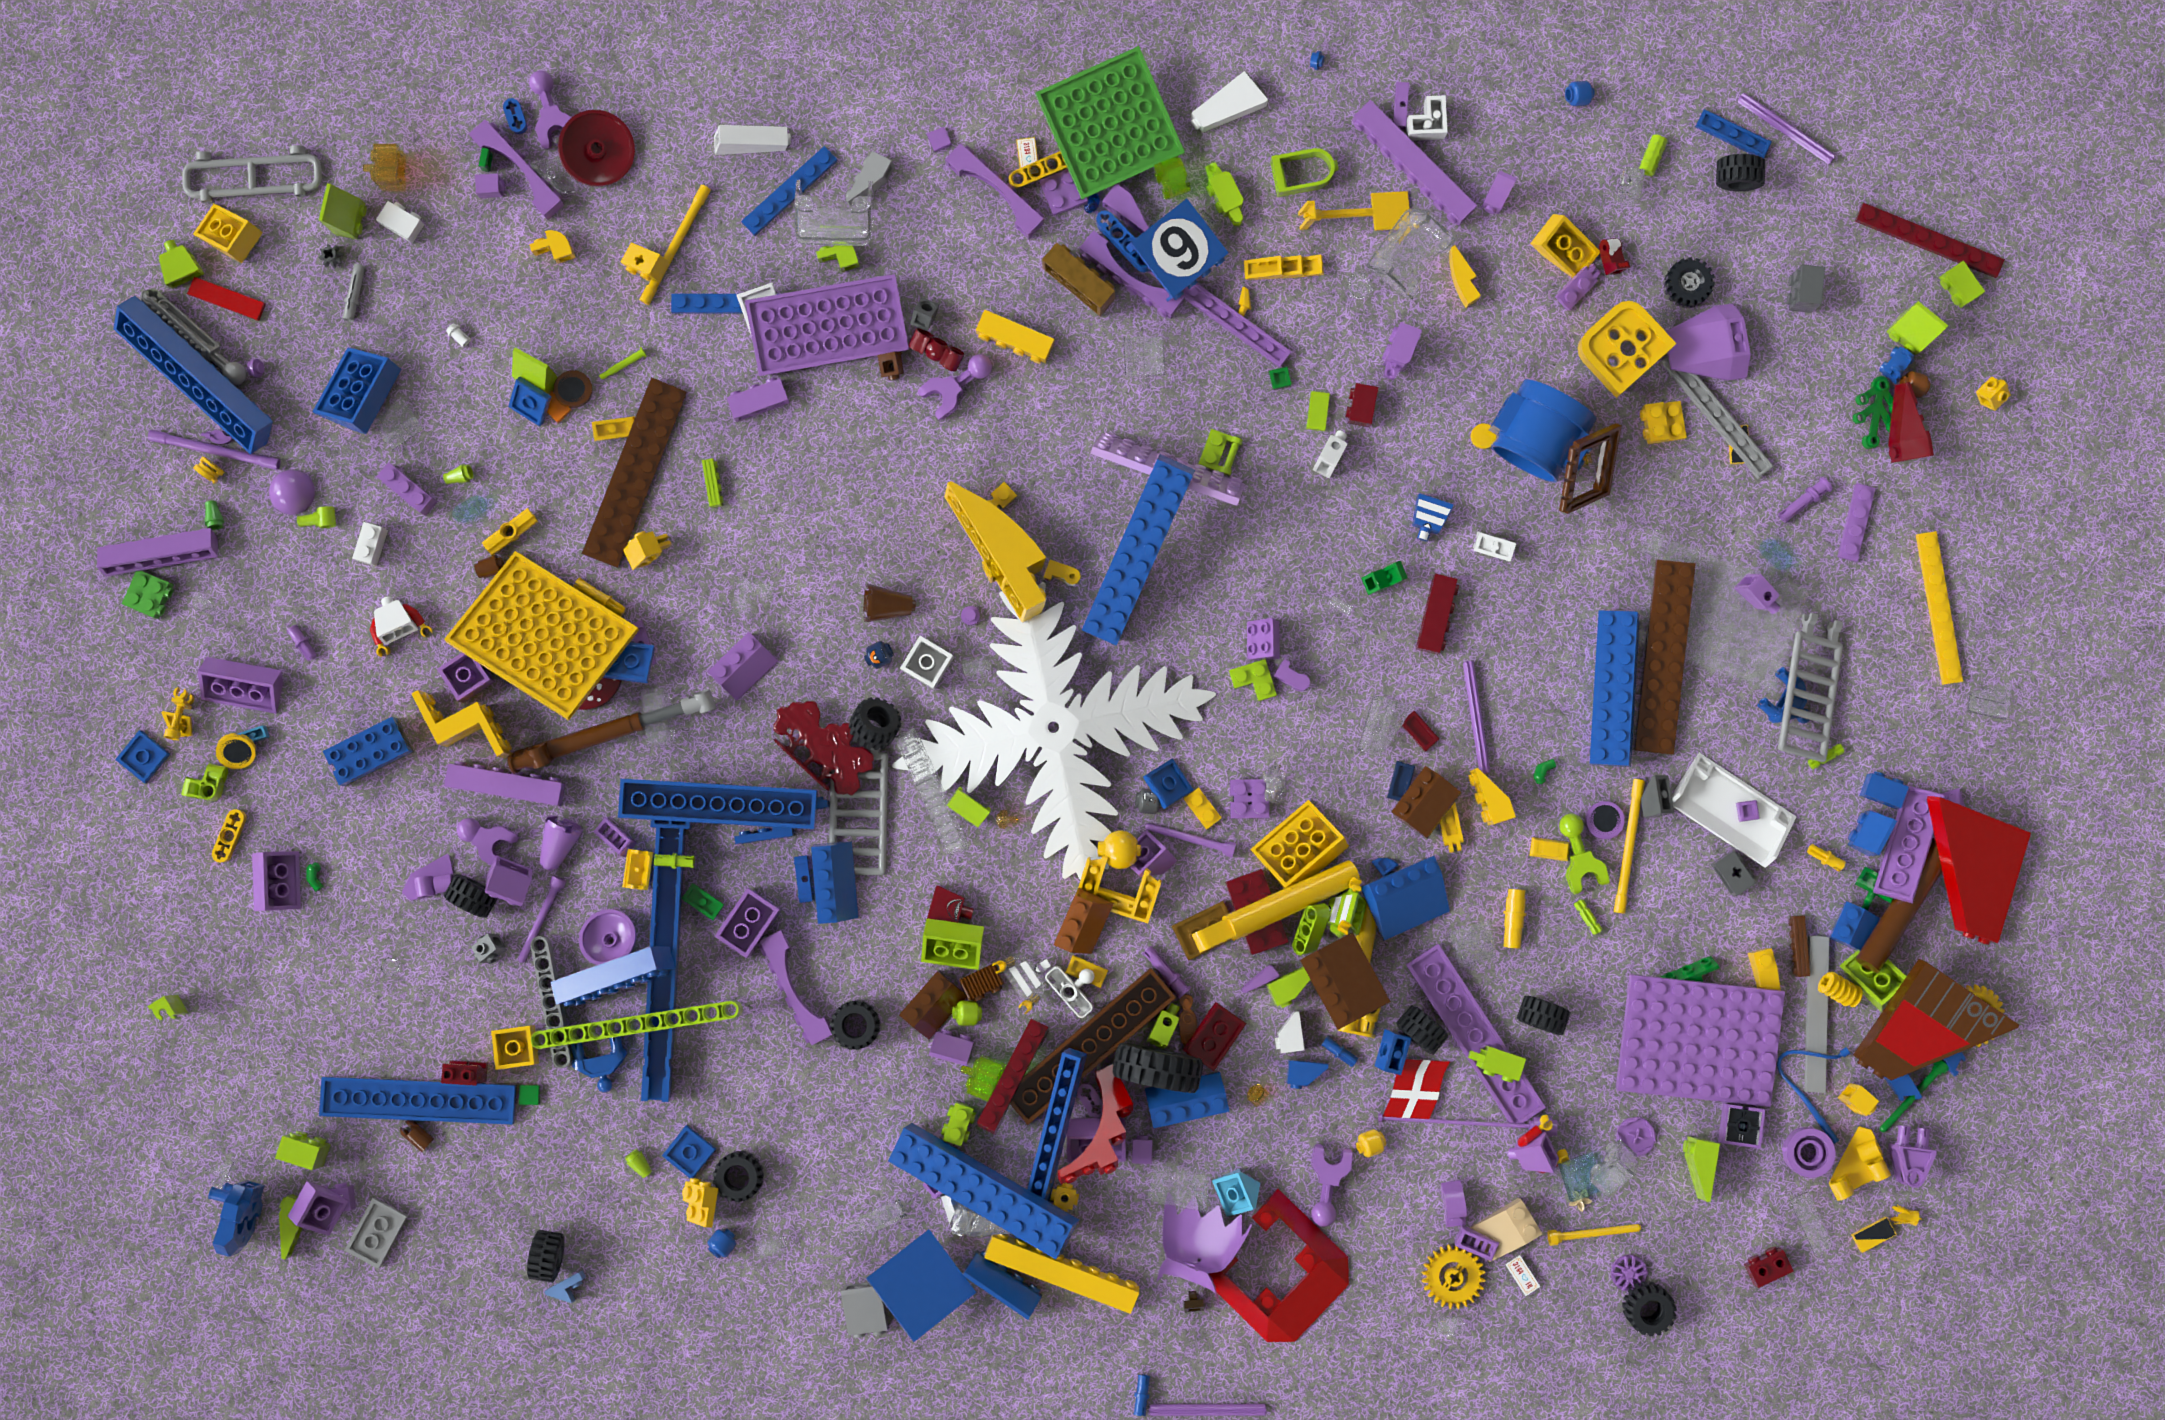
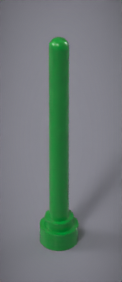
M1942 1060L1933 1063L1932 1071L1917 1086L1920 1094L1926 1090L1938 1075H1945L1949 1071L1948 1065ZM1915 1095L1908 1096L1880 1126L1879 1130L1882 1133L1887 1132L1913 1104Z

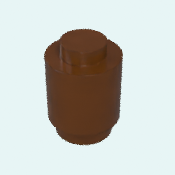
M493 555L479 560L478 563L474 564V569L479 578L486 579L496 575L503 567L504 562L501 557L498 558L497 555Z

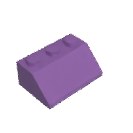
M748 632L707 672L737 701L778 660L753 634Z
M299 851L252 853L254 911L301 909Z
M1101 1118L1070 1119L1067 1130V1162H1073L1089 1146L1099 1128ZM1119 1118L1125 1129V1118ZM1124 1139L1117 1146L1111 1145L1118 1158V1162H1126V1139Z

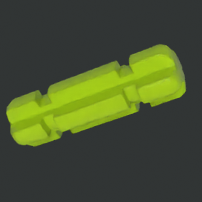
M1837 744L1832 749H1828L1825 762L1809 759L1807 761L1811 769H1815L1820 764H1825L1836 758V756L1843 754L1845 750L1841 744Z
M1583 899L1576 901L1574 906L1577 911H1580L1579 914L1586 925L1590 926L1589 929L1592 934L1600 933L1602 927L1596 922L1597 920L1591 910L1586 907L1585 901Z

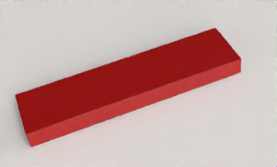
M197 277L193 278L187 292L189 296L256 321L260 320L266 305L264 302Z

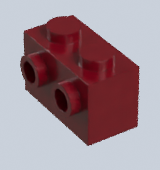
M1356 383L1354 388H1350L1348 399L1352 401L1351 406H1347L1345 417L1348 418L1347 424L1370 428L1379 387Z
M1776 1246L1765 1250V1254L1761 1256L1754 1255L1748 1258V1262L1744 1264L1753 1285L1757 1288L1794 1272L1784 1250L1779 1247L1776 1248Z

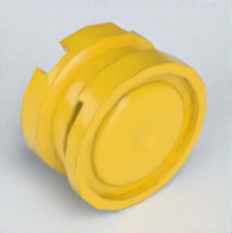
M204 456L201 457L200 463L193 467L194 470L207 480L212 481L213 484H216L217 478L225 473Z

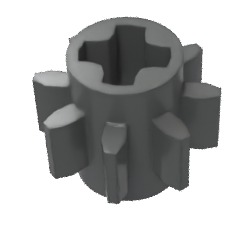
M327 244V247L324 249L320 248L321 256L318 258L324 261L323 265L325 267H328L330 264L335 269L338 263H343L341 257L344 254L339 251L337 245L332 248Z

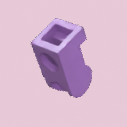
M1284 659L1273 677L1296 691L1306 690L1310 685L1309 677L1305 674H1298L1290 669V662Z

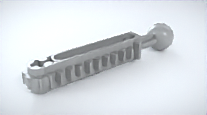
M150 288L141 292L140 300L145 302L147 307L154 313L158 314L161 320L168 326H171L181 338H184L195 351L200 352L209 363L214 362L222 369V375L226 376L234 386L240 385L246 380L247 372L245 367L238 362L227 361L219 353L220 342H215L157 289Z

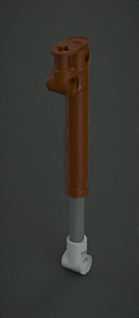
M705 689L695 693L692 697L681 699V702L644 714L636 712L632 715L513 751L507 757L508 766L513 774L526 767L540 768L549 764L554 758L636 733V731H643L646 728L645 726L682 714L687 716L698 711L704 713L715 709L716 704L710 689Z

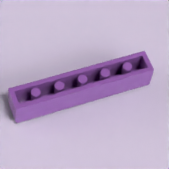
M202 528L196 531H185L179 534L163 535L162 537L145 538L133 542L127 541L121 544L98 547L97 568L106 577L218 557V537L211 528Z
M455 761L454 764L448 763L444 783L445 787L556 806L562 805L565 784L560 783L561 779L549 777L548 781L542 780L541 775L530 774V777H525L523 772L507 774L504 773V769L493 767L492 771L485 770V766L474 764L473 768L466 767V763Z

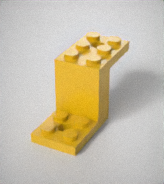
M420 690L411 693L438 745L448 747L483 729L497 757L506 759L511 754L510 750H512L509 741L507 739L504 740L502 737L503 729L499 723H495L493 719L495 715L490 706L475 702L459 712L444 718L440 711L437 712L434 706L436 701L431 694L428 695V693Z

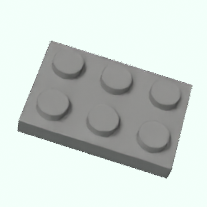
M375 1197L372 1198L344 1251L378 1269L381 1268L409 1215Z

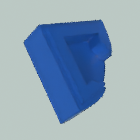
M1377 858L1371 861L1383 877L1398 866L1394 860L1389 858Z

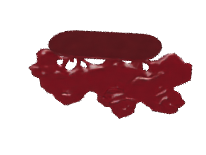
M806 701L804 703L792 702L788 707L781 706L780 709H777L778 718L773 724V730L776 734L788 735L790 745L786 746L776 738L773 739L775 743L824 789L830 791L829 786L823 780L831 778L834 781V788L837 794L845 795L848 793L850 796H853L860 788L857 773L872 770L874 756L863 747L850 746L854 735L850 734L849 723H843L841 726L836 723H830L826 728H821L819 726L820 711L815 701ZM788 728L791 729V733H790V734L787 732V729H788ZM795 729L799 731V738L796 742H794L796 738L793 737ZM801 739H802V740H805L804 743H802V744L799 743V741H800ZM797 746H805L810 750V757L805 762L794 754ZM811 762L823 766L820 776L816 775L808 767ZM832 769L835 770L834 774H829Z

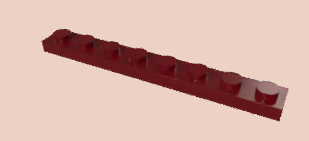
M1866 203L1861 204L1855 219L1857 223L1956 263L1964 261L1969 268L1994 278L1998 277L2005 260Z

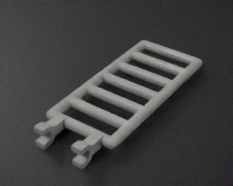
M1802 614L1803 629L1795 633L1778 749L1790 754L1825 762L1843 652V644L1838 642L1843 622L1837 620L1834 623L1827 622L1826 629L1828 634L1826 639L1813 635L1818 614ZM1802 640L1835 649L1834 659L1831 660L1801 651ZM1799 659L1831 667V679L1799 670ZM1799 677L1829 686L1828 697L1795 688L1796 678ZM1794 696L1825 704V716L1792 707ZM1791 715L1823 723L1822 735L1789 726ZM1788 733L1821 742L1819 753L1787 745Z
M871 748L870 753L873 754L874 760H881L880 771L858 772L857 775L859 779H880V791L857 790L853 796H850L848 793L845 795L837 794L834 788V781L830 778L829 843H836L837 836L879 837V848H853V856H879L878 868L854 867L855 875H884L886 873L888 754ZM832 769L830 771L831 775L835 773V770ZM838 798H880V810L837 809ZM837 817H878L879 829L837 828Z

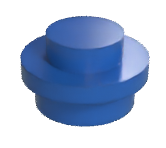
M1321 51L1313 52L1311 55L1310 67L1315 70H1319L1324 65L1325 57Z

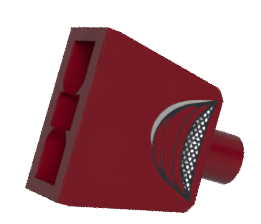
M936 885L927 919L959 923L960 917L971 920L974 908L964 906V897Z

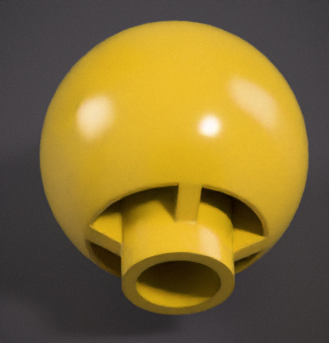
M1123 830L1114 831L1107 835L1104 841H1098V857L1106 855L1108 857L1106 863L1116 869H1125L1137 861V856H1141V845H1138L1137 839L1131 833Z

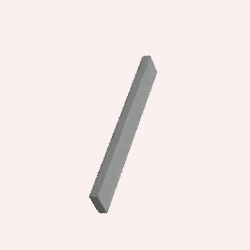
M1668 356L1660 362L1728 445L1740 456L1744 464L1757 479L1773 467L1771 462L1698 375L1670 370Z
M1808 936L1810 976H1807L1805 1051L1827 1055L1828 996L1818 991V983L1826 973H1829V937ZM1805 1055V1092L1826 1093V1058Z

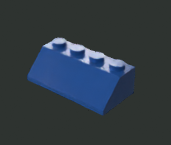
M852 841L814 844L811 847L818 924L837 923L859 918Z
M1220 1072L1201 1076L1199 1089L1195 1093L1172 1091L1157 1087L1145 1088L1153 1129L1230 1112Z
M977 1250L965 1268L963 1276L1029 1320L1042 1298V1294L1039 1293L1041 1290L1034 1284L1029 1286L1023 1282L1024 1278L1015 1272L1013 1275L1007 1271L1008 1267L984 1258V1250L982 1252Z

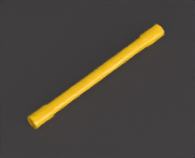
M701 184L687 214L663 258L669 263L659 282L651 279L639 299L644 304L650 305L662 278L697 213L705 203L711 191L707 186Z
M1633 779L1618 892L1614 905V912L1625 914L1641 797L1645 786V780Z

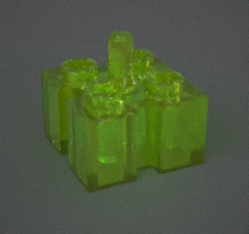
M984 1055L980 1056L979 1059L976 1058L973 1068L962 1065L960 1072L969 1075L965 1088H968L966 1093L988 1102L1007 1064Z

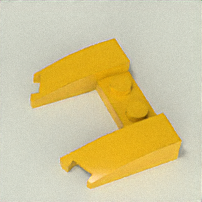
M1104 855L1102 859L1094 860L1088 857L1078 888L1114 903L1110 912L1148 924L1162 881H1157L1150 875L1151 871L1145 868L1136 898L1099 887L1108 857Z

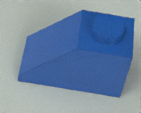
M1288 1060L1286 1083L1291 1084L1290 1088L1302 1089V1086H1308L1326 1071L1329 1064Z

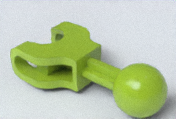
M1573 813L1564 815L1559 822V829L1565 837L1570 839L1574 855L1569 856L1570 865L1565 874L1570 891L1574 895L1582 891L1581 879L1587 872L1593 873L1600 885H1608L1610 880L1606 865L1602 861L1595 859L1591 851H1585L1580 835L1584 829L1582 818Z

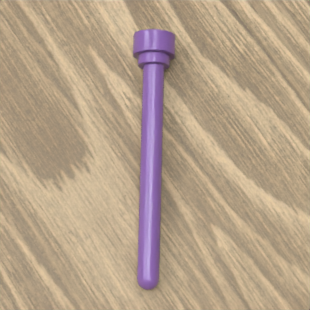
M1152 823L1145 825L1148 831L1220 850L1225 856L1233 857L1236 846L1234 842L1220 843Z
M552 875L549 882L551 883L549 886L551 889L518 957L520 963L525 962L531 950V941L537 937L557 892L561 888L564 889L566 880Z

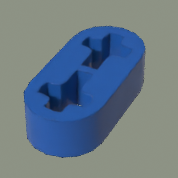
M509 98L503 103V110L509 127L515 134H523L528 126L522 107L516 99ZM510 104L516 106L514 107L516 114H513L509 109ZM516 118L520 123H523L520 125V129L514 127L516 125Z

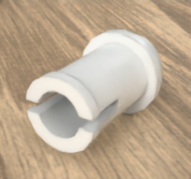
M453 323L446 330L448 336H452L462 347H465L471 341V338L460 329L458 324Z

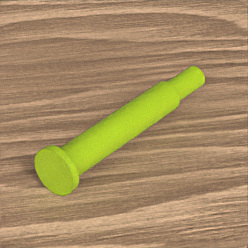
M640 347L639 351L608 368L607 371L599 375L601 380L617 373L640 358L647 357L644 349Z

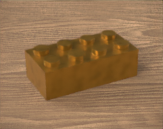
M1056 242L1042 259L1043 270L1097 315L1101 316L1115 300V287L1106 280L1104 282L1100 279V275L1093 268L1088 269L1080 257L1076 256L1075 258L1070 254L1071 251L1067 246Z

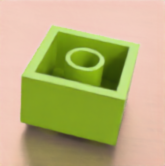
M303 1131L290 1132V1134L282 1136L275 1159L309 1170H315L324 1167L331 1144L326 1143V1139L315 1136L314 1139L307 1137L308 1133Z

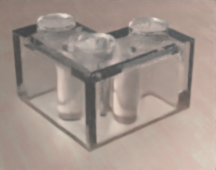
M1621 1139L1615 1143H1610L1606 1148L1605 1160L1592 1167L1590 1182L1606 1197L1635 1176L1637 1154Z

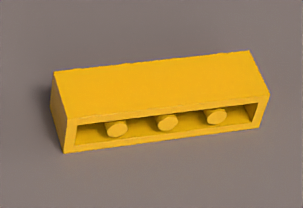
M984 310L976 328V334L979 339L986 342L989 340L996 342L995 345L1002 349H1006V347L1013 349V353L1022 357L1027 355L1031 357V361L1041 364V362L1046 363L1055 343L1054 339L987 310Z

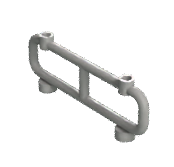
M302 145L290 146V155L212 160L211 152L200 151L196 152V161L185 165L182 171L184 192L191 198L200 199L202 203H211L212 198L291 192H294L296 197H304L307 191L317 189L322 180L319 159L312 154H306L305 146ZM311 162L313 164L314 180L309 184L295 183L294 185L256 187L255 165ZM232 166L248 167L249 188L201 189L200 191H193L191 189L190 172L193 169Z

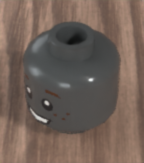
M1142 788L1139 793H1136L1135 808H1138L1140 813L1156 814L1159 808H1163L1159 798L1151 789Z

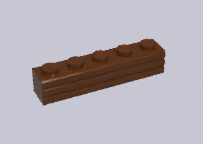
M1790 916L1788 924L1791 926L1789 936L1792 938L1790 948L1793 950L1791 960L1794 962L1792 972L1795 977L1810 976L1805 916Z

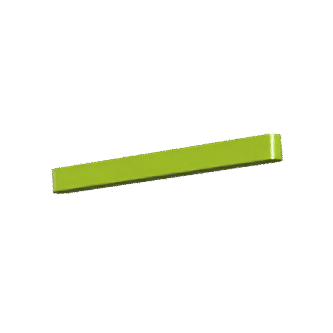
M733 1000L535 1032L531 1036V1044L537 1049L733 1019L742 1014L743 1007L740 1002ZM731 1004L736 1007L734 1015H731L728 1011ZM712 1007L717 1011L715 1018H712L709 1014ZM693 1010L698 1014L696 1021H693L690 1017V1013ZM674 1013L679 1017V1021L676 1024L671 1020V1016ZM655 1016L658 1017L660 1021L657 1027H655L652 1023V1020ZM636 1019L639 1020L641 1024L638 1030L635 1029L633 1026V1023ZM617 1022L621 1025V1031L619 1033L616 1032L614 1029V1026ZM598 1025L602 1028L600 1036L595 1031ZM579 1028L583 1031V1037L581 1039L577 1036V1030ZM560 1031L564 1034V1040L562 1042L558 1039V1033ZM541 1034L545 1036V1043L543 1045L539 1042Z

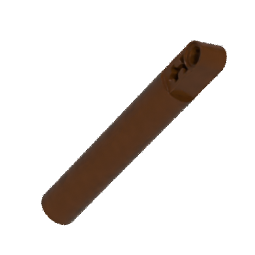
M1935 838L1932 839L1913 904L1893 898L1856 957V961L1872 972L1879 973L1942 873Z

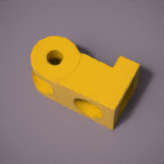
M1050 559L1043 579L1051 581L1052 577L1063 580L1069 586H1075L1079 583L1081 575L1077 569Z

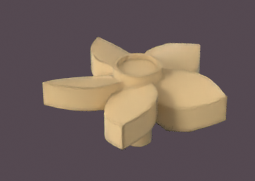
M1582 1189L1579 1194L1576 1191H1571L1574 1199L1570 1201L1569 1206H1578V1209L1583 1212L1584 1204L1592 1202L1589 1198L1585 1197L1586 1189Z

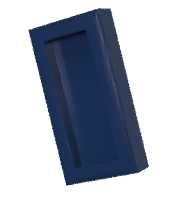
M1396 761L1387 794L1388 799L1400 801L1411 785L1415 765Z

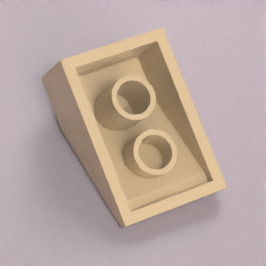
M1520 1198L1513 1200L1469 1227L1499 1242L1492 1261L1528 1244L1542 1235L1541 1230ZM1480 1240V1243H1479L1480 1248H1481V1246H1482V1244H1483L1484 1241H1481V1240ZM1487 1244L1485 1253H1488L1491 1244Z

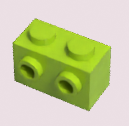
M958 1101L955 1102V1105H950L947 1114L950 1120L948 1124L944 1123L941 1135H944V1141L962 1146L963 1142L967 1143L970 1131H967L969 1123L973 1124L976 1113L973 1112L975 1107Z

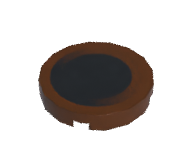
M569 370L557 377L554 383V393L562 405L578 408L584 406L590 400L592 384L584 373L577 370Z

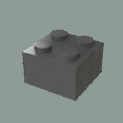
M1802 264L1789 276L1788 286H1791V290L1786 299L1789 311L1812 313L1822 304L1825 267Z

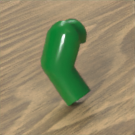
M317 862L309 864L306 868V880L315 892L324 887L317 878V872L321 870V866Z

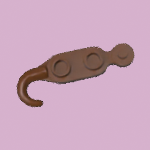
M1184 994L1180 998V1004L1183 1007V1011L1179 1015L1180 1038L1184 1047L1197 1029V1017L1194 1011L1191 1010L1193 998L1189 994Z

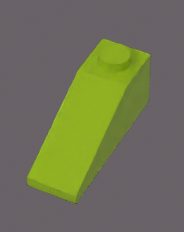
M294 1194L284 1197L279 1205L281 1209L279 1212L281 1259L284 1260L291 1258L303 1229L296 1226L288 1217L298 1198Z

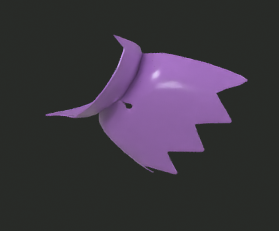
M1168 1192L1163 1215V1248L1167 1258L1159 1269L1157 1282L1163 1274L1177 1276L1214 1291L1218 1302L1216 1287L1209 1273L1219 1272L1227 1267L1244 1243L1252 1224L1242 1236V1215L1240 1214L1225 1227L1219 1205L1201 1218L1195 1197L1177 1215L1175 1203Z

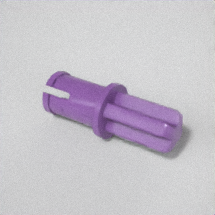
M297 624L286 630L294 641L295 648H299L307 661L313 660L317 656L308 642L309 639L305 638Z

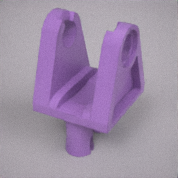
M1898 1125L1897 1142L1895 1144L1889 1143L1888 1145L1894 1175L1899 1183L1918 1188L1924 1184L1937 1154L1936 1150H1932L1929 1147L1931 1129L1917 1127L1916 1145L1911 1146L1909 1144L1911 1127ZM1917 1174H1918V1177H1919V1178H1918V1181L1915 1182V1183H1913V1182L1915 1181L1916 1177H1917Z

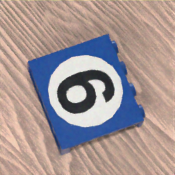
M1187 198L1126 246L1130 253L1135 249L1170 296L1166 299L1167 302L1172 298L1177 300L1184 294L1182 291L1184 288L1188 287L1190 289L1198 283L1196 279L1199 276L1202 278L1212 272L1210 268L1214 264L1216 267L1225 261L1223 257L1229 253Z

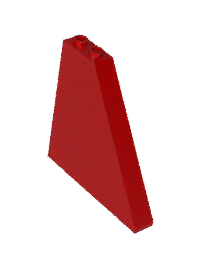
M1928 796V808L1955 930L1962 932L1963 937L1973 940L1978 938L1977 942L1989 945L1990 942L1999 943L2031 833L1942 797Z

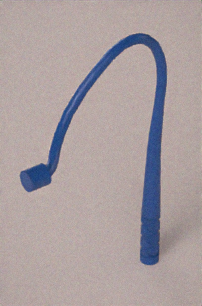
M1846 1047L1840 1050L1838 1055H1826L1803 1050H1789L1782 1053L1777 1061L1779 1074L1804 1101L1833 1144L1839 1141L1838 1137L1834 1134L1823 1116L1806 1095L1783 1073L1781 1061L1789 1054H1804L1826 1059H1838L1842 1056L1846 1057L1851 1053Z

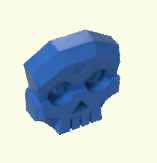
M246 1180L234 1185L225 1183L223 1189L216 1187L210 1189L208 1199L224 1202L220 1215L221 1219L212 1243L217 1254L230 1257L238 1254L247 1245L255 1231L256 1217L261 1215L263 1207L261 1197L265 1185Z

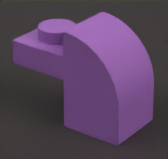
M1460 1180L1441 1183V1197L1445 1208L1446 1227L1466 1225L1467 1209Z

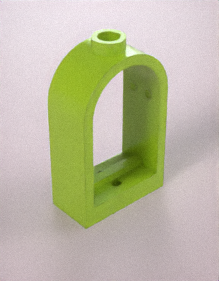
M1320 148L1271 156L1270 160L1277 198L1320 190L1330 183L1334 172L1338 171L1337 160H1333L1327 151ZM1311 157L1320 158L1327 163L1329 175L1325 179L1287 187L1282 163Z

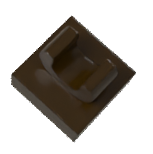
M1188 1291L1189 1300L1184 1301V1312L1204 1311L1203 1299H1197L1196 1291Z

